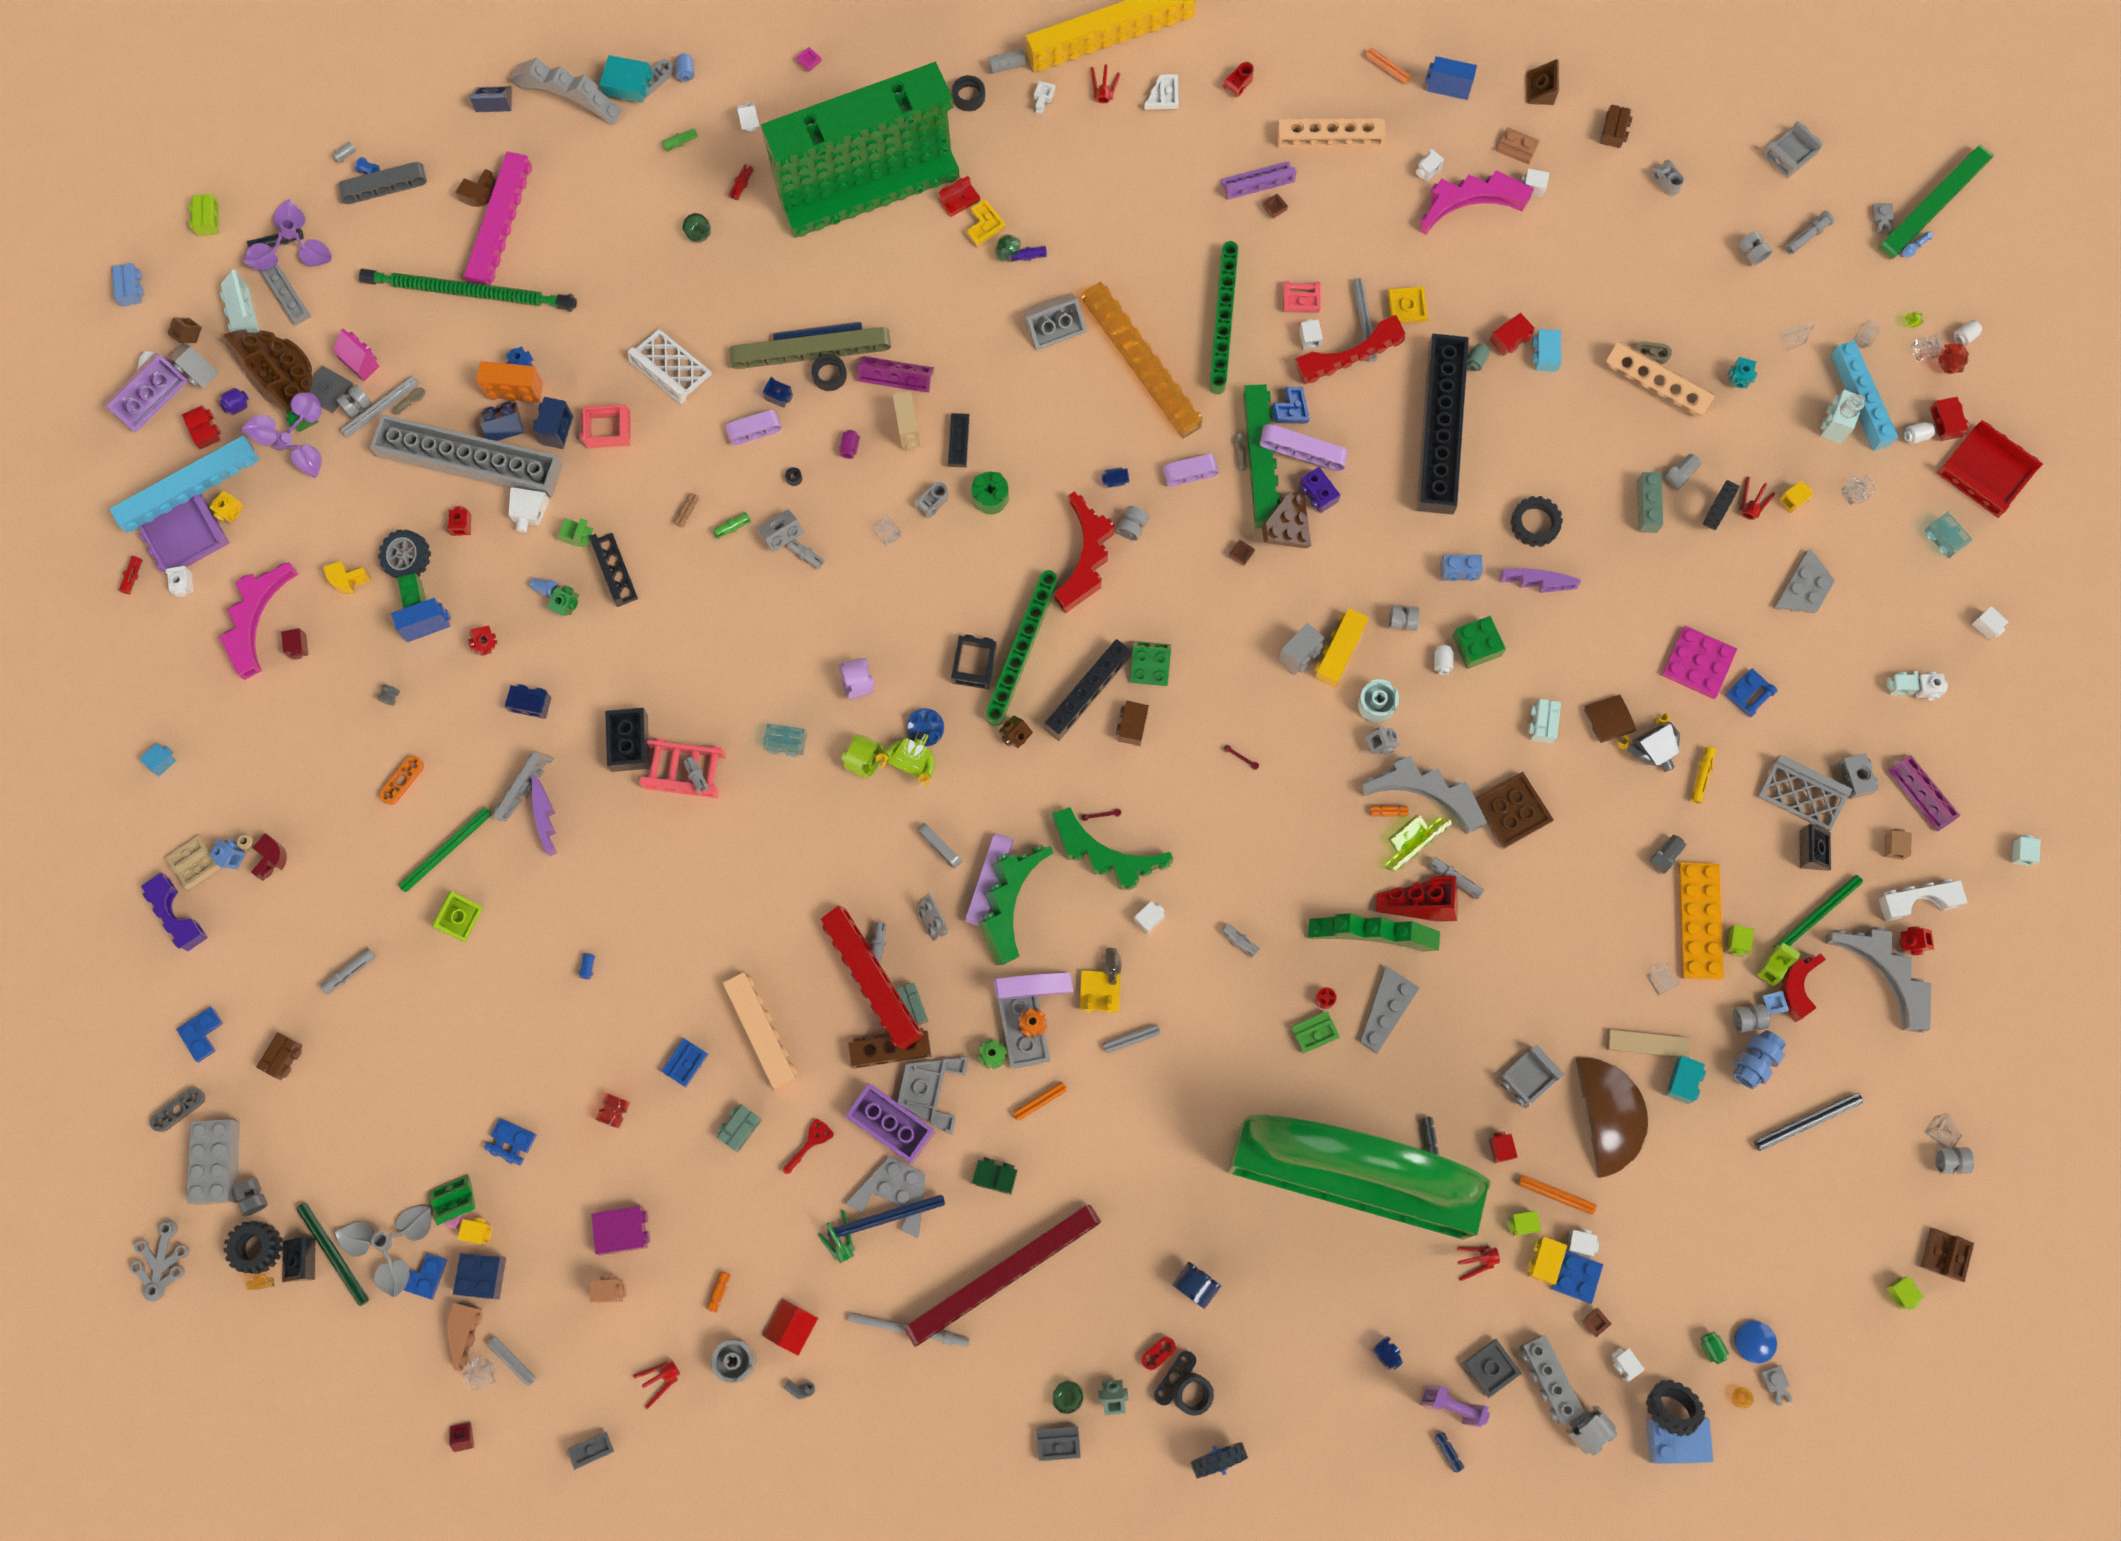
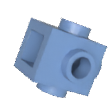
M218 839L209 856L215 860L214 863L219 867L237 870L246 852L239 848L237 842L232 839H227V841Z

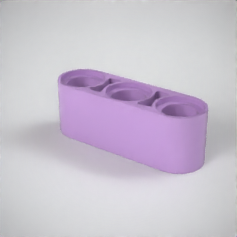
M767 410L726 425V431L732 445H740L777 433L782 428L775 410Z
M1213 454L1169 463L1163 467L1165 479L1169 487L1211 478L1219 473Z

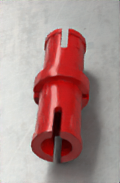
M744 164L738 177H735L734 185L728 194L730 198L734 199L735 196V200L738 201L743 189L747 188L748 180L754 171L751 166H748L747 169V164Z
M136 556L130 557V562L127 569L123 571L122 575L124 577L118 589L119 592L127 595L131 594L134 582L138 580L139 575L137 574L143 562V559Z

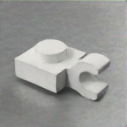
M1042 81L1038 82L1034 93V99L1037 100L1036 113L1043 114L1045 103H1051L1056 85Z

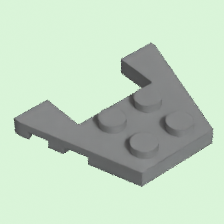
M961 1057L906 1064L898 1104L948 1134L953 1135L956 1116L936 1112L944 1073L948 1072L965 1076L969 1058Z
M889 1157L847 1201L846 1205L864 1212L872 1194L901 1207L921 1201L924 1198L926 1173ZM922 1213L906 1217L901 1231L918 1238Z

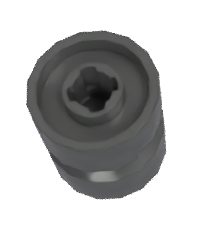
M257 1178L244 1181L232 1188L235 1200L240 1201L238 1207L242 1216L254 1214L268 1206L264 1194H260L262 1188Z

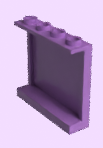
M203 494L195 495L186 503L172 508L170 512L163 513L153 521L138 527L141 530L139 534L142 540L150 546L147 548L153 558L156 557L158 562L155 564L161 572L164 571L166 573L168 568L188 567L230 543L219 522L213 516V512L209 508L210 506Z

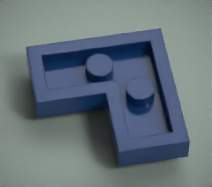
M1286 387L1284 389L1286 403H1274L1271 406L1274 422L1307 424L1310 418L1303 387Z
M209 1007L176 1029L196 1062L199 1063L216 1051L207 1034L221 1026L223 1022L215 1009Z
M426 1254L420 1273L409 1270V1280L403 1291L433 1300L448 1260Z

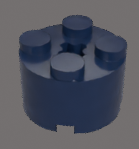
M1189 1261L1172 1284L1203 1309L1209 1305L1221 1288L1219 1283L1211 1279L1208 1274L1199 1270Z

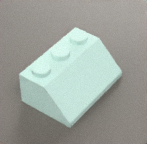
M235 269L231 270L221 283L222 292H220L221 298L226 304V307H224L225 314L230 321L228 328L230 332L247 330L248 333H259L249 287Z

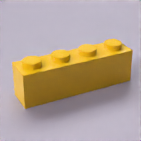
M1348 608L1346 614L1342 612L1338 620L1340 626L1338 629L1334 628L1330 637L1333 641L1331 645H1326L1322 653L1325 657L1323 661L1319 660L1314 671L1317 672L1316 679L1333 687L1337 686L1368 622V616Z

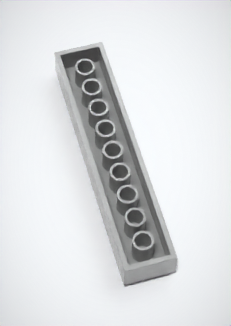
M386 415L381 416L370 446L377 457L504 487L545 492L551 498L563 465L558 455Z

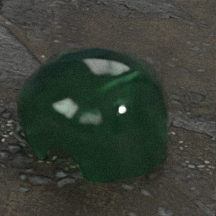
M692 213L684 219L682 230L689 240L701 243L710 236L711 225L704 215Z
M1010 234L1001 236L996 242L994 249L997 259L1000 261H1010L1009 256L1017 255L1020 249V239Z
M1073 1381L1059 1383L1053 1391V1406L1060 1413L1064 1414L1074 1413L1081 1408L1084 1401L1082 1387Z

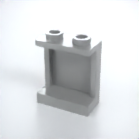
M1797 121L1785 135L1776 142L1772 141L1767 146L1763 155L1789 178L1818 154L1823 143L1805 125Z
M1536 1044L1505 1071L1499 1079L1501 1080V1086L1506 1091L1510 1090L1515 1096L1514 1100L1521 1107L1527 1108L1565 1074Z

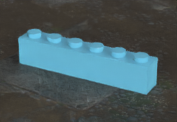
M1855 340L1838 345L1830 356L1845 389L1865 397L1858 418L1873 451L1891 446L1898 438V435Z

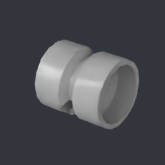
M1759 231L1748 234L1738 244L1741 251L1747 254V259L1753 266L1764 261L1772 253L1770 246L1766 242L1763 243L1764 238Z
M357 384L348 390V394L343 393L336 399L351 419L360 413V408L365 409L372 404Z
M1128 506L1123 515L1124 519L1120 521L1117 527V532L1124 538L1137 541L1142 533L1141 528L1145 527L1149 515L1138 507Z
M1392 604L1389 628L1400 630L1404 627L1405 630L1417 631L1419 607L1408 606L1405 609L1403 605Z
M1764 1004L1751 1005L1750 1008L1744 1006L1736 1007L1733 1010L1734 1025L1739 1033L1750 1032L1753 1028L1756 1031L1765 1030L1770 1026L1768 1010Z
M1951 1147L1937 1148L1935 1164L1940 1174H1954L1955 1172L1958 1174H1970L1974 1168V1157L1971 1149L1968 1147H1956L1954 1150Z

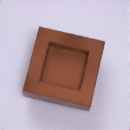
M1278 193L1263 202V207L1273 219L1288 209L1287 204Z
M1239 540L1229 553V557L1245 566L1254 554L1255 549Z
M1595 1308L1581 1321L1595 1338L1612 1325L1599 1308Z

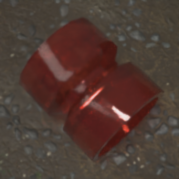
M606 1093L602 1102L604 1108L599 1109L595 1120L620 1129L624 1119L622 1114L627 1112L630 1102Z

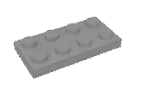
M1038 996L1024 999H998L1011 1070L1050 1062L1045 1032L1042 1036L1038 1035L1036 1039L1032 1036L1028 1038L1020 1032L1021 1029L1019 1028L1020 1021L1018 1019L1024 1010L1027 1012L1030 1008L1034 1011L1036 1008L1040 1010ZM1031 1018L1029 1020V1023L1031 1025H1034L1037 1022L1034 1018Z

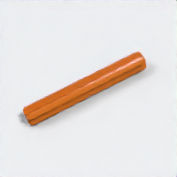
M1521 1175L1518 1180V1185L1588 1214L1592 1215L1596 1211V1204L1525 1175Z

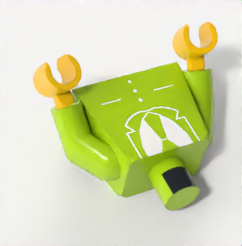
M918 731L914 741L908 738L900 739L889 746L882 754H878L875 759V763L879 760L883 761L881 768H884L888 761V764L918 777V785H920V782L925 781V787H929V779H931L935 770L932 750L924 746L929 736Z

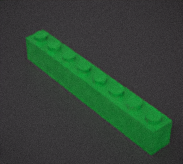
M1267 384L1245 385L1243 392L1255 529L1262 528V523L1271 515L1270 513L1280 503V493L1276 492L1278 475H1275L1274 469H1277V459L1273 458V452L1275 451L1260 445L1263 426L1270 424V419H1272V408L1268 406V402H1271V392L1267 391Z

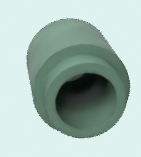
M1482 343L1474 346L1467 357V368L1474 372L1480 371L1489 357L1490 349Z

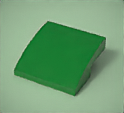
M468 1174L430 1190V1203L433 1206L434 1221L437 1225L476 1209L473 1188Z

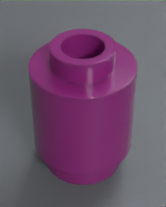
M847 430L842 433L839 446V455L841 457L853 459L854 455L857 454L860 436L857 435L856 431Z

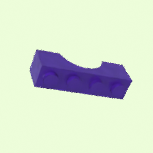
M159 873L141 886L144 891V898L149 903H152L154 906L153 912L158 918H162L164 922L162 926L169 934H172L174 937L172 941L178 949L182 948L189 951L208 938L197 921L191 918L178 920L175 917L172 905L178 890L168 876Z

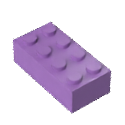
M155 352L103 405L136 433L188 380L164 357Z
M868 1083L845 1115L848 1120L911 1165L935 1133L932 1127L870 1083Z

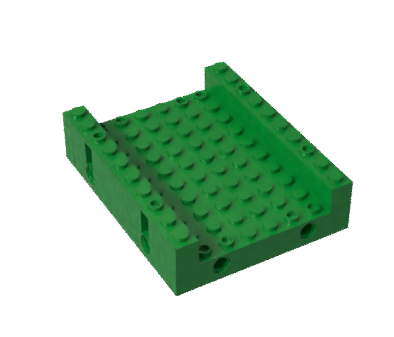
M936 61L760 124L779 201L794 238L803 237L815 230H822L826 226L838 224L848 218H855L859 214L871 212L881 206H888L892 202L904 200L911 195L921 194L925 190L937 188L944 183L954 182L960 178L959 167L951 151L947 113L950 109H953V98Z

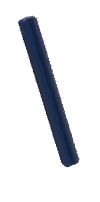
M861 322L774 333L773 340L863 330Z

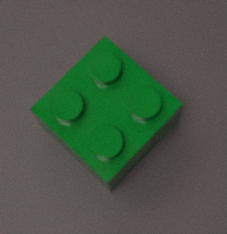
M1491 615L1456 628L1452 635L1467 669L1501 657L1506 650Z

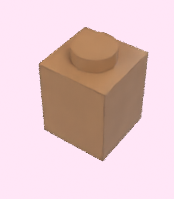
M1893 829L1885 835L1884 857L1904 860L1911 856L1912 833L1905 832L1904 829Z

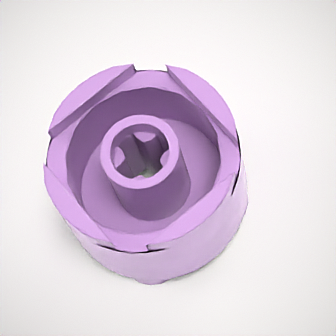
M857 658L838 664L839 672H843L841 680L848 700L870 695L874 692V681L872 675H868L867 669L869 667L866 658Z

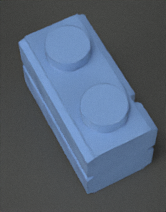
M133 263L112 266L113 290L116 302L122 307L140 304L142 302L141 296L144 295L143 287L140 285V280L143 279L141 270L137 269Z

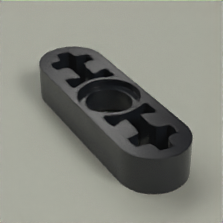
M1184 1351L1179 1354L1156 1389L1154 1399L1159 1405H1168L1173 1400L1171 1390L1167 1393L1169 1399L1162 1402L1159 1400L1160 1396L1158 1393L1159 1391L1164 1392L1167 1388L1163 1386L1165 1381L1170 1387L1174 1386L1169 1380L1171 1373L1178 1372L1181 1376L1184 1375L1181 1370L1175 1368L1177 1364L1179 1367L1183 1364L1182 1356L1187 1357L1190 1355V1361L1192 1362L1191 1366L1187 1364L1183 1370L1191 1373L1195 1367L1196 1357L1192 1352Z

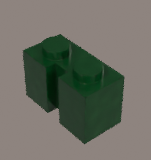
M984 1157L983 1161L978 1159L972 1184L1012 1195L1018 1170L1014 1169L1015 1166L1012 1164L1003 1163L1002 1166L995 1164V1160Z

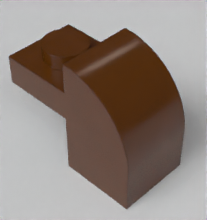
M485 169L477 183L464 178L456 194L462 203L473 207L484 206L490 201L492 196L490 190L494 188L496 180L492 172Z

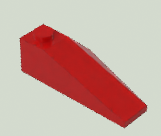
M1435 876L1430 878V881L1420 884L1418 881L1412 883L1413 886L1403 889L1398 887L1377 894L1376 912L1437 922L1457 921L1456 876Z

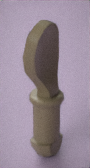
M419 387L414 390L408 398H404L401 403L396 407L394 406L393 413L396 415L401 414L405 408L411 405V402L421 400L425 395V389Z
M1238 434L1234 441L1235 447L1239 451L1237 452L1238 469L1244 471L1247 466L1245 460L1246 452L1244 451L1246 438L1243 434Z

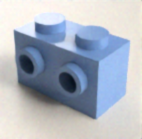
M1444 555L1440 563L1441 581L1479 580L1483 573L1482 555Z

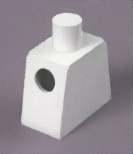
M511 487L509 516L513 522L517 523L516 531L526 533L528 525L538 526L550 501L545 492Z

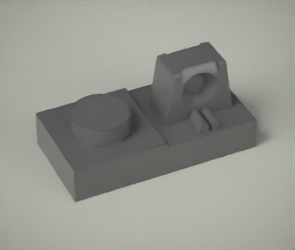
M607 1432L566 1451L575 1470L613 1453L614 1449Z

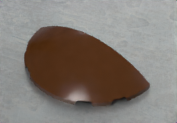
M237 330L223 334L230 350L248 378L277 408L287 413L291 410V400L295 395L310 392L313 381L312 367L306 354L294 342L287 338L283 340L276 337L273 332L260 330L259 333Z
M1576 1058L1582 1094L1586 1100L1593 1136L1591 1141L1598 1178L1607 1177L1624 1169L1641 1151L1648 1130L1646 1104L1639 1088L1618 1067L1599 1059Z

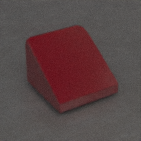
M471 1422L450 1426L449 1445L453 1452L474 1448Z

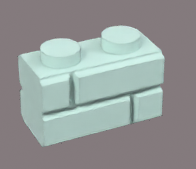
M1538 699L1535 704H1532L1530 714L1534 717L1533 722H1530L1528 731L1529 734H1532L1531 740L1554 743L1557 740L1560 702Z

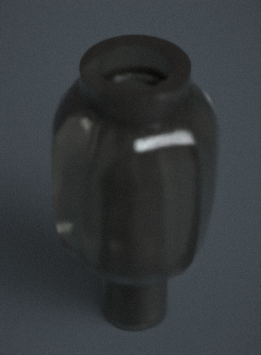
M1108 948L1102 956V968L1109 977V984L1114 985L1117 984L1116 976L1121 972L1122 962L1117 949Z

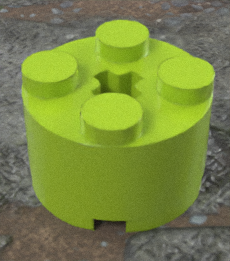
M855 734L849 749L845 750L841 757V760L844 761V768L864 779H868L867 776H872L881 763V760L875 763V759L880 752H884V746L864 735Z

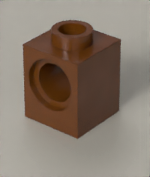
M172 318L167 334L179 343H197L202 327L191 318Z

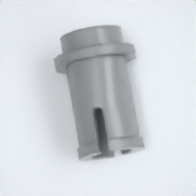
M348 142L340 149L333 150L332 156L338 163L344 162V159L355 153L356 150Z

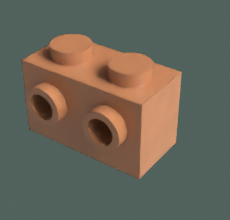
M600 1276V1280L590 1281V1302H623V1297H626V1285H623V1281L617 1280V1277Z

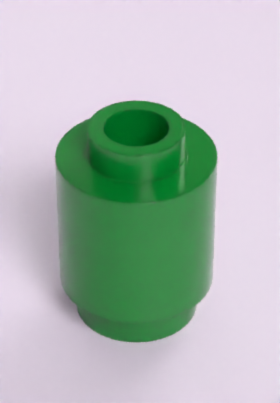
M1713 1331L1700 1338L1702 1341L1701 1346L1710 1362L1715 1361L1717 1365L1727 1360L1726 1356L1729 1352L1720 1335Z

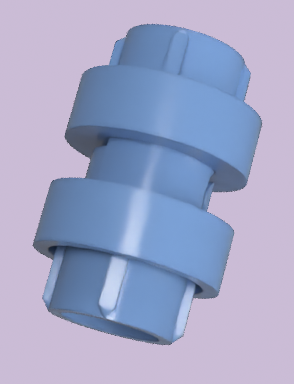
M1764 1030L1760 1035H1753L1746 1045L1749 1053L1741 1052L1734 1062L1736 1067L1733 1072L1734 1078L1750 1089L1758 1087L1759 1084H1766L1773 1074L1770 1066L1778 1067L1785 1057L1783 1052L1786 1046L1784 1040L1768 1030Z

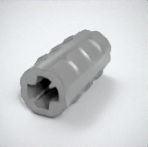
M1022 49L988 58L992 74L1026 65Z

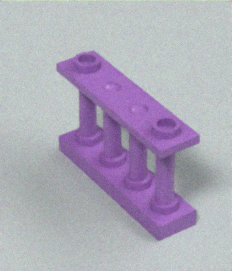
M1427 1385L1420 1403L1421 1406L1437 1410L1445 1408L1465 1417L1463 1424L1466 1426L1482 1428L1483 1424L1486 1425L1490 1413L1487 1412L1488 1406L1465 1405L1449 1398L1450 1395L1447 1394L1449 1389L1442 1386Z

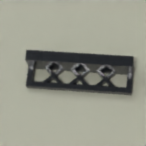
M596 533L590 535V541L617 607L637 600L638 596L613 533L598 538ZM611 540L613 545L610 551L602 548L601 543ZM611 555L619 559L616 567L608 563ZM617 572L625 574L622 583L614 579ZM624 588L631 590L632 596L622 599L621 593Z

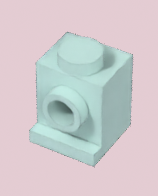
M1914 671L1910 675H1907L1906 672L1896 673L1893 677H1888L1887 688L1890 689V695H1914L1919 691L1918 671Z

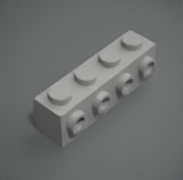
M1541 1335L1521 1345V1358L1525 1363L1528 1362L1531 1371H1529L1530 1376L1535 1383L1538 1382L1541 1388L1539 1394L1542 1400L1548 1403L1550 1407L1549 1414L1552 1420L1563 1425L1585 1414L1546 1335Z

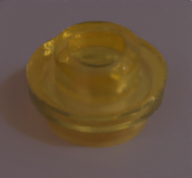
M1739 1387L1733 1391L1732 1401L1738 1408L1746 1409L1753 1404L1754 1397L1749 1389ZM1740 1394L1745 1396L1744 1402L1739 1400Z

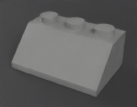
M1073 293L1022 311L1026 328L1036 350L1087 332L1078 298Z

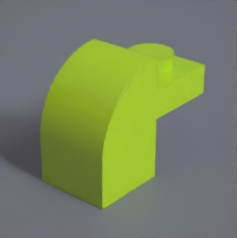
M1782 943L1780 946L1777 945L1768 955L1756 976L1774 987L1783 979L1787 969L1798 960L1800 953L1785 943Z

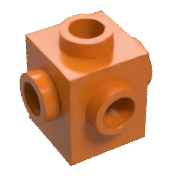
M1031 1008L1028 1012L1024 1010L1018 1019L1020 1021V1032L1028 1038L1032 1036L1036 1039L1038 1035L1042 1036L1048 1027L1046 1025L1047 1019L1044 1018L1046 1015L1037 1008L1035 1011ZM1031 1018H1034L1037 1022L1036 1024L1031 1025L1029 1023V1020Z

